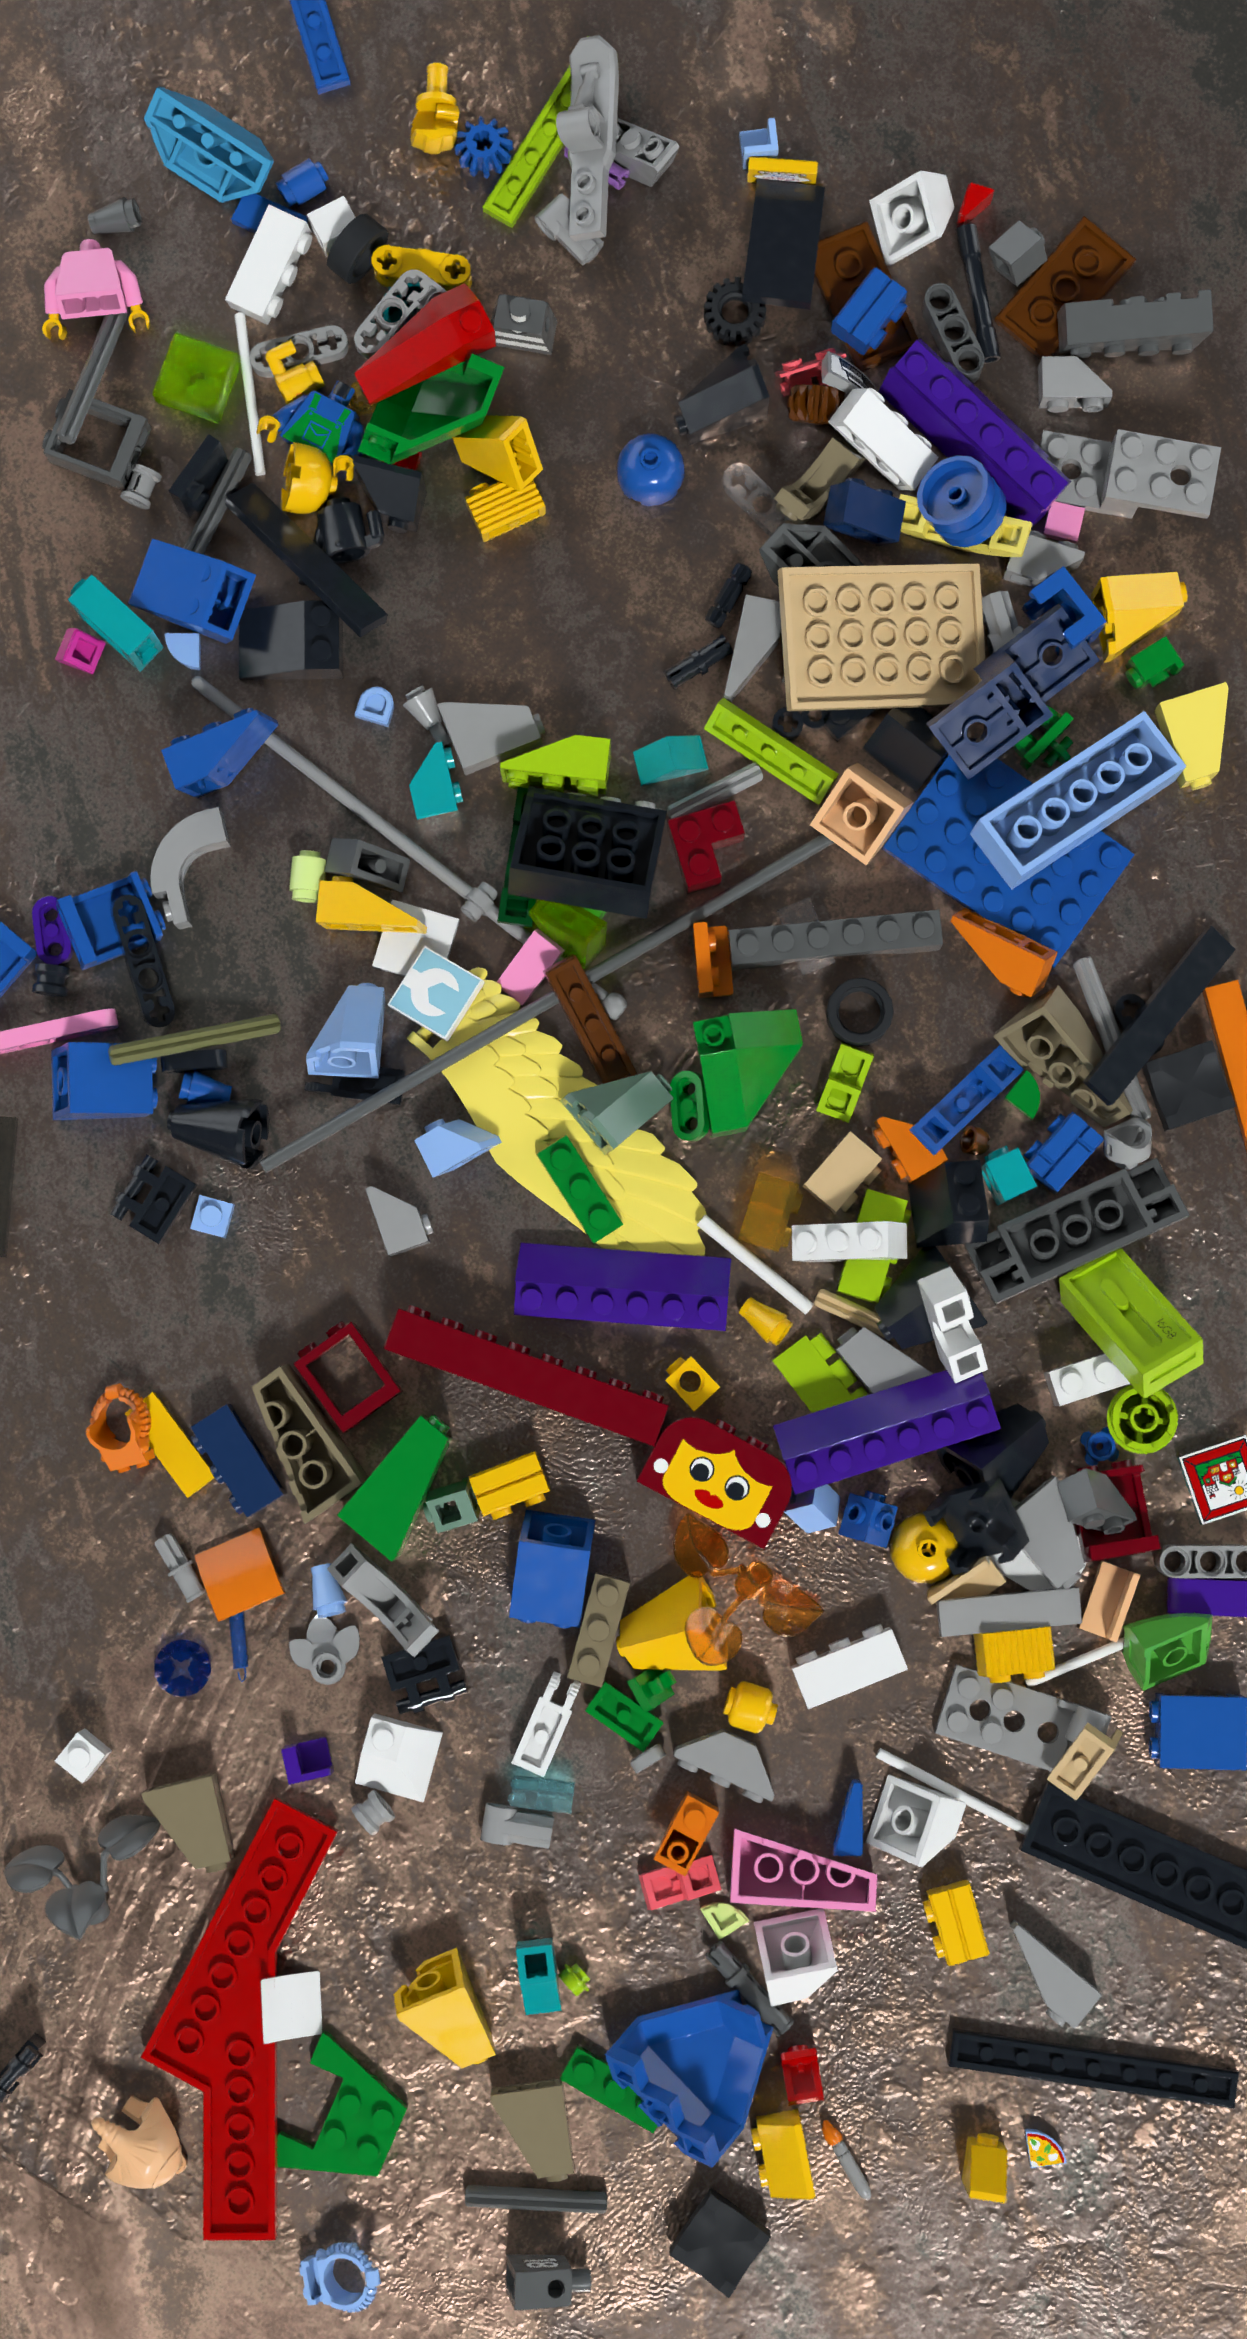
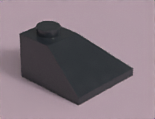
M354 455L353 465L359 484L374 509L380 512L383 524H387L388 529L398 533H407V530L417 532L427 495L423 473Z

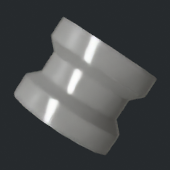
M376 1790L368 1794L365 1802L357 1803L351 1808L357 1820L372 1836L379 1831L381 1824L391 1822L396 1817L391 1807Z

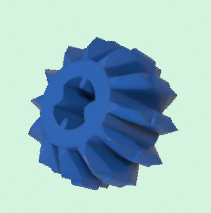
M481 116L478 118V125L476 126L467 121L465 123L466 132L458 131L457 141L459 144H456L454 147L455 155L460 157V167L462 169L470 167V175L473 177L479 171H483L484 178L488 179L490 177L489 170L492 169L496 173L501 174L503 171L501 163H510L511 155L508 152L513 149L512 140L507 139L509 136L506 126L498 128V121L495 118L488 125L485 124L484 118ZM483 145H489V146H490L489 149H487V147L485 146V147H484V148H485L484 151L478 150V147H479V146L481 147V149H483Z

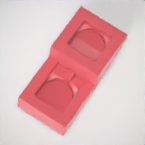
M712 1855L695 1858L686 1876L677 1873L667 1866L638 1875L647 1909L651 1911L682 1900L689 1901L722 1890Z

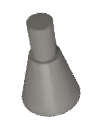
M421 685L407 693L405 697L408 701L403 706L426 730L430 731L436 742L442 741L444 747L452 743L441 724L442 720L433 688L425 690L424 686Z

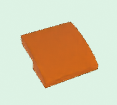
M260 1527L194 1555L218 1622L286 1593Z

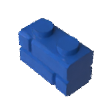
M873 268L832 321L831 332L843 342H847L850 347L861 355H864L870 347L876 350L887 334L884 328L891 320L896 323L908 307L904 303L907 296L906 289L896 281L891 280L889 276L878 268Z
M1073 1111L1067 1117L1060 1113L1047 1128L1052 1134L1043 1144L1036 1140L1024 1154L1028 1159L1026 1164L1032 1176L1039 1180L1053 1194L1059 1192L1104 1141V1138Z

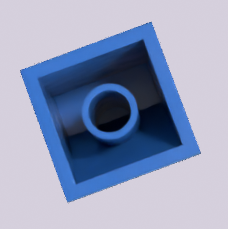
M68 1042L52 1050L53 1120L133 1118L153 1114V1108H156L158 1103L157 1089L153 1087L152 1074L157 1069V1057L114 1066L110 1062L108 1049L112 1045L122 1043Z
M533 1510L525 1511L518 1545L509 1618H516L524 1623H550L559 1628H580L596 1520Z

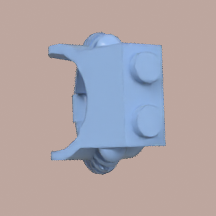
M356 2242L335 2243L326 2250L320 2248L316 2251L315 2255H309L300 2262L299 2272L303 2276L304 2298L307 2299L308 2305H317L323 2301V2304L344 2312L346 2310L349 2313L363 2311L372 2303L377 2292L376 2286L381 2284L379 2268L372 2267L373 2263L371 2260L369 2261V2256L365 2255L362 2249L359 2250L358 2243ZM337 2258H345L352 2261L359 2267L361 2272H364L366 2286L363 2292H349L337 2283L333 2274V2267Z

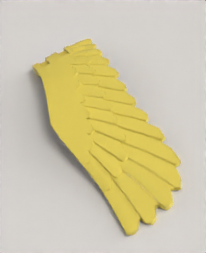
M477 967L469 970L470 973L481 978L485 983L448 1042L441 1039L432 1048L426 1042L434 1033L424 1027H421L416 1033L412 1031L406 1039L431 1061L521 1009L520 1003L513 997L501 994V984L493 980H485L488 976L486 969ZM532 1018L441 1071L458 1094L476 1127L499 1136L502 1143L489 1150L495 1162L518 1183L585 1233L536 1156L537 1153L562 1137L568 1136L623 1223L621 1227L596 1242L601 1248L705 1256L706 1248L699 1235L698 1230L700 1228L697 1224L706 1214V1210L692 1193L697 1188V1181L679 1163L661 1155L665 1150V1146L652 1133L640 1129L632 1133L614 1150L606 1155L603 1154L560 1102L568 1093L597 1085L583 1077V1069L579 1064L560 1054L563 1045L555 1037L537 1031L540 1024L538 1019Z

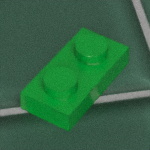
M606 1680L585 1709V1712L642 1752L645 1751L664 1723V1721L650 1711L644 1713L637 1702Z

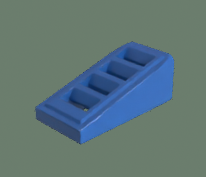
M852 1779L848 1787L833 1843L834 1856H861L863 1854V1790L859 1779Z

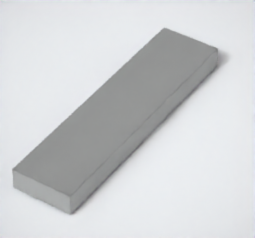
M1078 1587L941 1599L936 1602L939 1636L941 1637L1082 1624Z

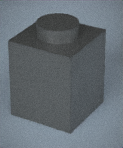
M1021 221L1016 222L988 247L994 269L1016 286L1021 284L1048 260L1044 248L1045 239L1036 228L1032 227L1030 229Z

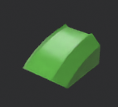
M1176 1613L1150 1617L1123 1626L1124 1651L1122 1653L1128 1670L1143 1691L1206 1664L1211 1642L1213 1615Z

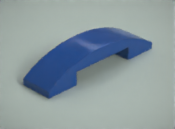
M999 1045L910 1129L911 1133L935 1155L1024 1069Z

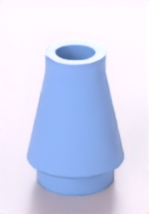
M331 1563L311 1568L313 1610L317 1611L318 1618H327L346 1612L345 1603H347V1599L340 1584L327 1570Z

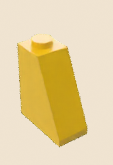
M486 415L481 426L453 437L462 463L520 492L543 470L527 419L522 416Z

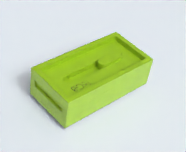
M1122 1248L1077 1267L1059 1278L1061 1303L1143 1399L1203 1364V1339Z

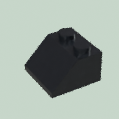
M980 1160L945 1162L908 1184L916 1248L987 1242L989 1215Z

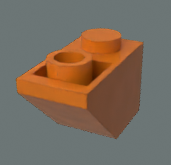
M883 1116L874 1122L877 1129L873 1131V1134L881 1148L885 1149L888 1147L895 1158L890 1163L900 1180L906 1177L908 1183H911L949 1160L943 1149L933 1155L911 1133L910 1129L914 1126L913 1124Z
M687 1790L668 1825L653 1859L686 1876L719 1814V1807Z

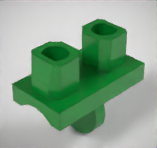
M1047 705L1053 716L1039 726L1045 732L1041 739L1038 741L1031 734H1028L1013 746V749L1022 758L1019 764L1026 771L1046 750L1049 754L1042 762L1048 768L1056 761L1064 764L1071 759L1067 749L1074 742L1068 736H1065L1060 743L1056 742L1074 719L1068 712L1061 716Z

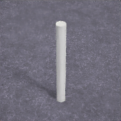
M706 1214L698 1222L697 1226L805 1315L813 1307V1302Z

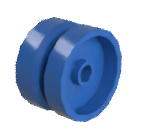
M956 455L943 459L930 468L921 480L917 492L918 508L925 520L935 529L942 540L955 547L967 548L978 545L991 537L1002 524L1006 512V496L994 478L990 476L983 464L971 456Z

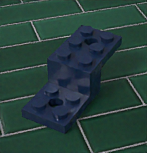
M1059 604L976 666L974 670L982 681L926 723L968 780L1051 718L1053 714L1045 702L1100 661L1086 640L1072 650L1069 648L1063 633L1074 623ZM1053 645L1059 647V655L1054 661H1043L1042 655L1047 647ZM975 722L983 723L984 731L978 738L967 737V730L971 724Z

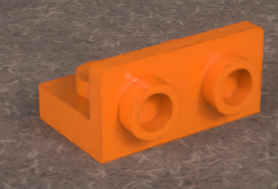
M707 922L693 923L692 931L699 998L731 996L733 994L728 928L726 926L708 927Z

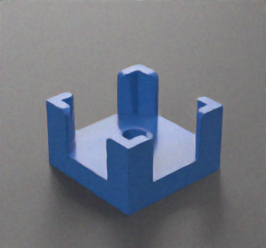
M1064 566L1030 590L1028 595L1031 599L1022 607L1031 621H1035L1052 607L1059 604L1074 623L1063 633L1071 650L1084 640L1088 644L1096 640L1107 622ZM1058 646L1055 648V653L1057 655H1059Z

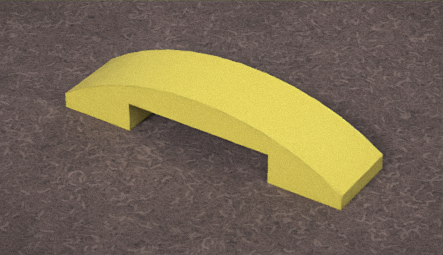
M900 494L899 499L906 501L901 533L934 544L972 553L1001 557L1023 556L1033 525L1030 521L1004 516L1002 524L995 533L982 543L967 548L955 547L942 540L935 529L925 520L918 508L917 497Z

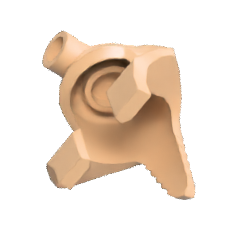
M134 2095L130 2096L121 2111L140 2125L136 2130H127L120 2125H115V2123H110L109 2120L99 2117L92 2120L91 2125L93 2129L102 2137L98 2148L106 2153L110 2161L105 2172L109 2180L126 2187L154 2189L164 2185L175 2174H179L187 2168L188 2159L182 2152L177 2132L159 2098L154 2097L149 2103L141 2101Z

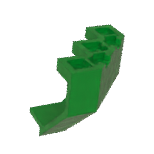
M471 354L468 363L462 362L378 402L371 420L366 426L358 451L391 465L481 426L505 367Z
M796 1009L729 1013L726 1016L693 1022L709 1111L711 1138L746 1132L801 1050L803 1040Z

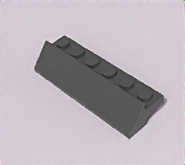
M1155 1158L1129 1171L1124 1168L998 1225L996 1231L988 1234L987 1242L965 1244V1250L980 1278V1284L996 1305L1186 1219L1190 1214L1174 1184H1170L1158 1159Z

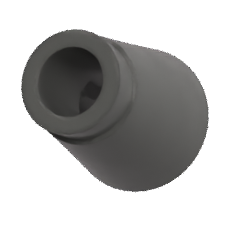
M123 197L88 214V222L93 234L134 232L136 227L142 226L141 213L134 198L127 200Z

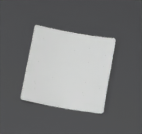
M319 1971L261 1980L264 2044L322 2034Z

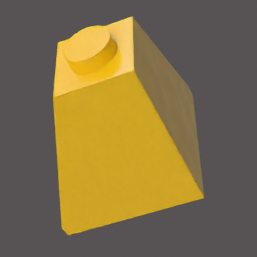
M1178 572L1106 576L1099 579L1090 597L1092 603L1107 621L1098 636L1103 662H1111L1180 613L1184 603L1187 602L1188 596L1185 583L1179 582Z
M700 1572L691 1573L620 1620V1636L616 1637L617 1649L622 1657H626L633 1669L704 1671L727 1669L726 1637L723 1627L718 1628L717 1618L712 1609L716 1607L713 1592Z
M457 1947L423 1961L415 1970L418 1975L417 1978L409 1986L402 1985L394 1993L396 2014L399 2021L459 2067L465 2068L472 2064H480L487 2058L496 2055L491 2031Z

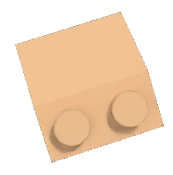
M857 762L845 770L810 826L859 861L868 865L893 834L914 802Z

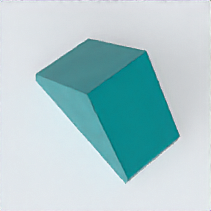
M700 735L666 736L633 752L641 786L709 770Z

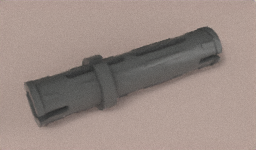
M722 1940L708 1950L705 1957L726 1979L724 1981L729 1988L733 1987L735 1990H739V1994L749 2006L759 2012L761 2019L774 2027L773 2032L777 2037H780L781 2034H784L793 2025L794 2020L779 2005L771 2006L768 1992L749 1972L750 1967L746 1963H741Z

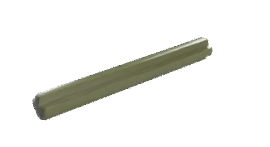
M271 1014L112 1045L108 1049V1055L111 1064L115 1066L277 1034L281 1030V1024L278 1015Z

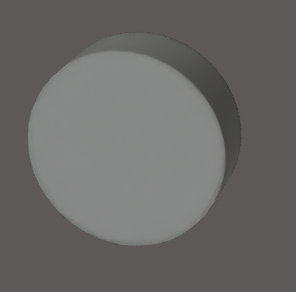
M656 1744L632 1759L630 1765L635 1773L638 1774L667 1755L661 1745Z

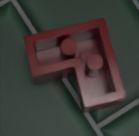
M735 800L667 820V830L687 894L721 884L722 876L713 850L744 841L745 832Z

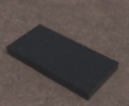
M757 178L741 301L810 310L825 194L824 186Z

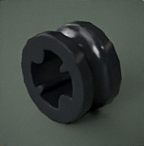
M783 707L774 714L772 730L788 741H792L802 732L803 717L799 711H787V707ZM785 716L792 717V723L797 724V728L792 727L791 732H784L783 726L778 725L779 719L784 721Z

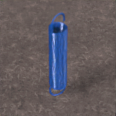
M244 1612L229 1617V1626L231 1631L233 1669L244 1668L245 1675L243 1680L240 1679L238 1672V1678L243 1682L246 1678L245 1667H248L249 1663L247 1658Z

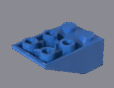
M152 538L128 604L226 644L234 638L256 574L227 562Z
M247 708L235 713L233 720L223 724L220 721L213 722L204 726L202 733L193 737L184 735L173 739L170 742L171 746L161 751L175 789L199 798L228 786L278 727V721L257 709Z

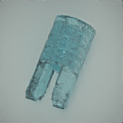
M519 1775L511 1779L510 1786L512 1787V1792L508 1795L510 1806L571 1814L575 1782Z

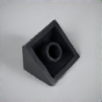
M922 707L893 708L890 710L863 747L866 753L915 792L920 789L948 755V752L926 724L934 717Z

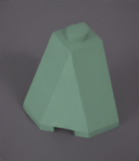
M652 1071L568 1093L560 1102L603 1154L606 1155L674 1098L669 1093L672 1091V1088L666 1079L660 1074L655 1076Z

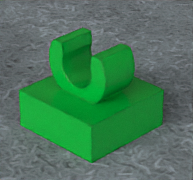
M645 1669L627 1681L644 1713L654 1709L675 1695L671 1685L677 1683L670 1670L663 1673L662 1670Z

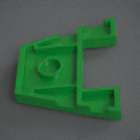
M323 2031L310 2064L343 2078L342 2084L315 2146L280 2131L277 2137V2167L378 2177L408 2105L379 2078L366 2070L351 2052H347L335 2041V2038L329 2032Z

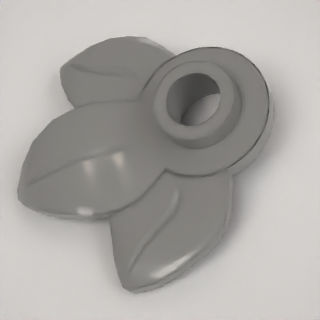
M316 1614L308 1626L306 1639H294L289 1642L291 1658L299 1667L310 1670L317 1682L325 1685L334 1684L343 1677L346 1663L357 1655L360 1643L359 1631L355 1625L338 1631L329 1618H318ZM324 1660H331L334 1663L335 1669L332 1673L323 1671L322 1663Z

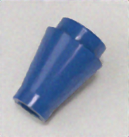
M194 1070V1073L185 1071L178 1099L187 1100L186 1104L229 1101L232 1086L225 1085Z

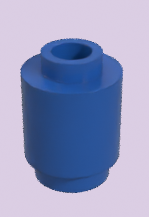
M308 158L281 175L282 179L275 182L286 204L291 207L295 204L300 206L327 190L324 182L328 181L329 178L319 161L313 164Z

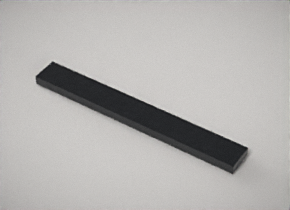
M952 2028L948 2057L949 2067L1234 2109L1239 2072L1236 2069Z

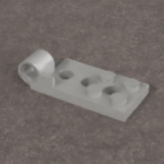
M955 1664L934 1732L1052 1771L1087 1722L1106 1735L1112 1716L1013 1682L990 1683L989 1677L978 1676L976 1670ZM979 1699L985 1700L989 1705L988 1715L981 1720L972 1718L969 1711L970 1705ZM1010 1711H1018L1023 1716V1724L1018 1730L1010 1731L1004 1726V1717ZM1044 1722H1052L1057 1728V1735L1050 1742L1041 1741L1038 1737V1728Z

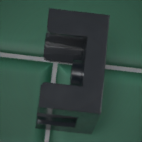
M1000 1478L942 1492L923 1512L930 1527L935 1526L944 1517L949 1530L953 1533L958 1543V1547L947 1557V1563L953 1575L969 1571L977 1560L984 1556L1002 1553L998 1558L999 1564L1013 1561L1030 1541Z

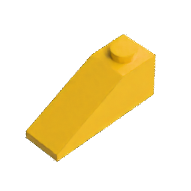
M333 876L332 881H320L316 923L325 929L427 933V926L419 920L354 883L352 878Z

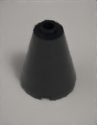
M258 1099L179 1104L175 1110L170 1111L167 1119V1128L176 1140L241 1168L253 1169L259 1164L264 1154V1151L258 1150L261 1139L268 1140L269 1110L267 1105L261 1104L263 1101Z

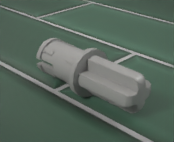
M169 1533L159 1538L155 1542V1546L170 1570L168 1576L174 1577L187 1599V1603L206 1593L205 1587L191 1565L194 1563L193 1560L189 1561L175 1536Z

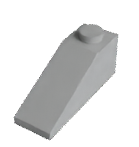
M747 594L745 596L724 698L731 703L778 646L780 634L782 635L780 601Z
M1013 1919L1009 1925L1041 1998L1049 2007L1045 2013L1061 2027L1067 2022L1075 2029L1100 1999L1101 1993Z

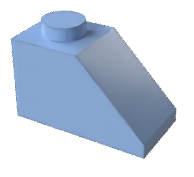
M443 1118L425 1126L426 1133L414 1140L433 1178L456 1170L502 1143L499 1136L463 1120L457 1119L445 1123Z

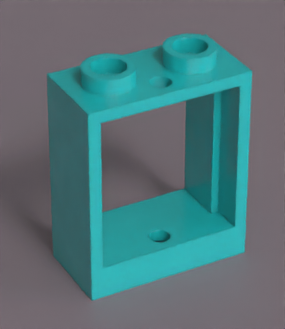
M92 574L86 580L81 579L74 585L68 601L77 614L139 672L164 648L155 632Z

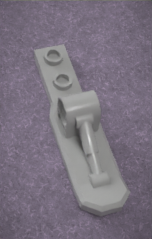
M600 35L580 38L569 55L571 69L570 106L567 111L559 112L556 118L557 132L562 143L568 148V160L572 168L569 237L574 242L606 237L609 170L616 155L619 69L617 51Z

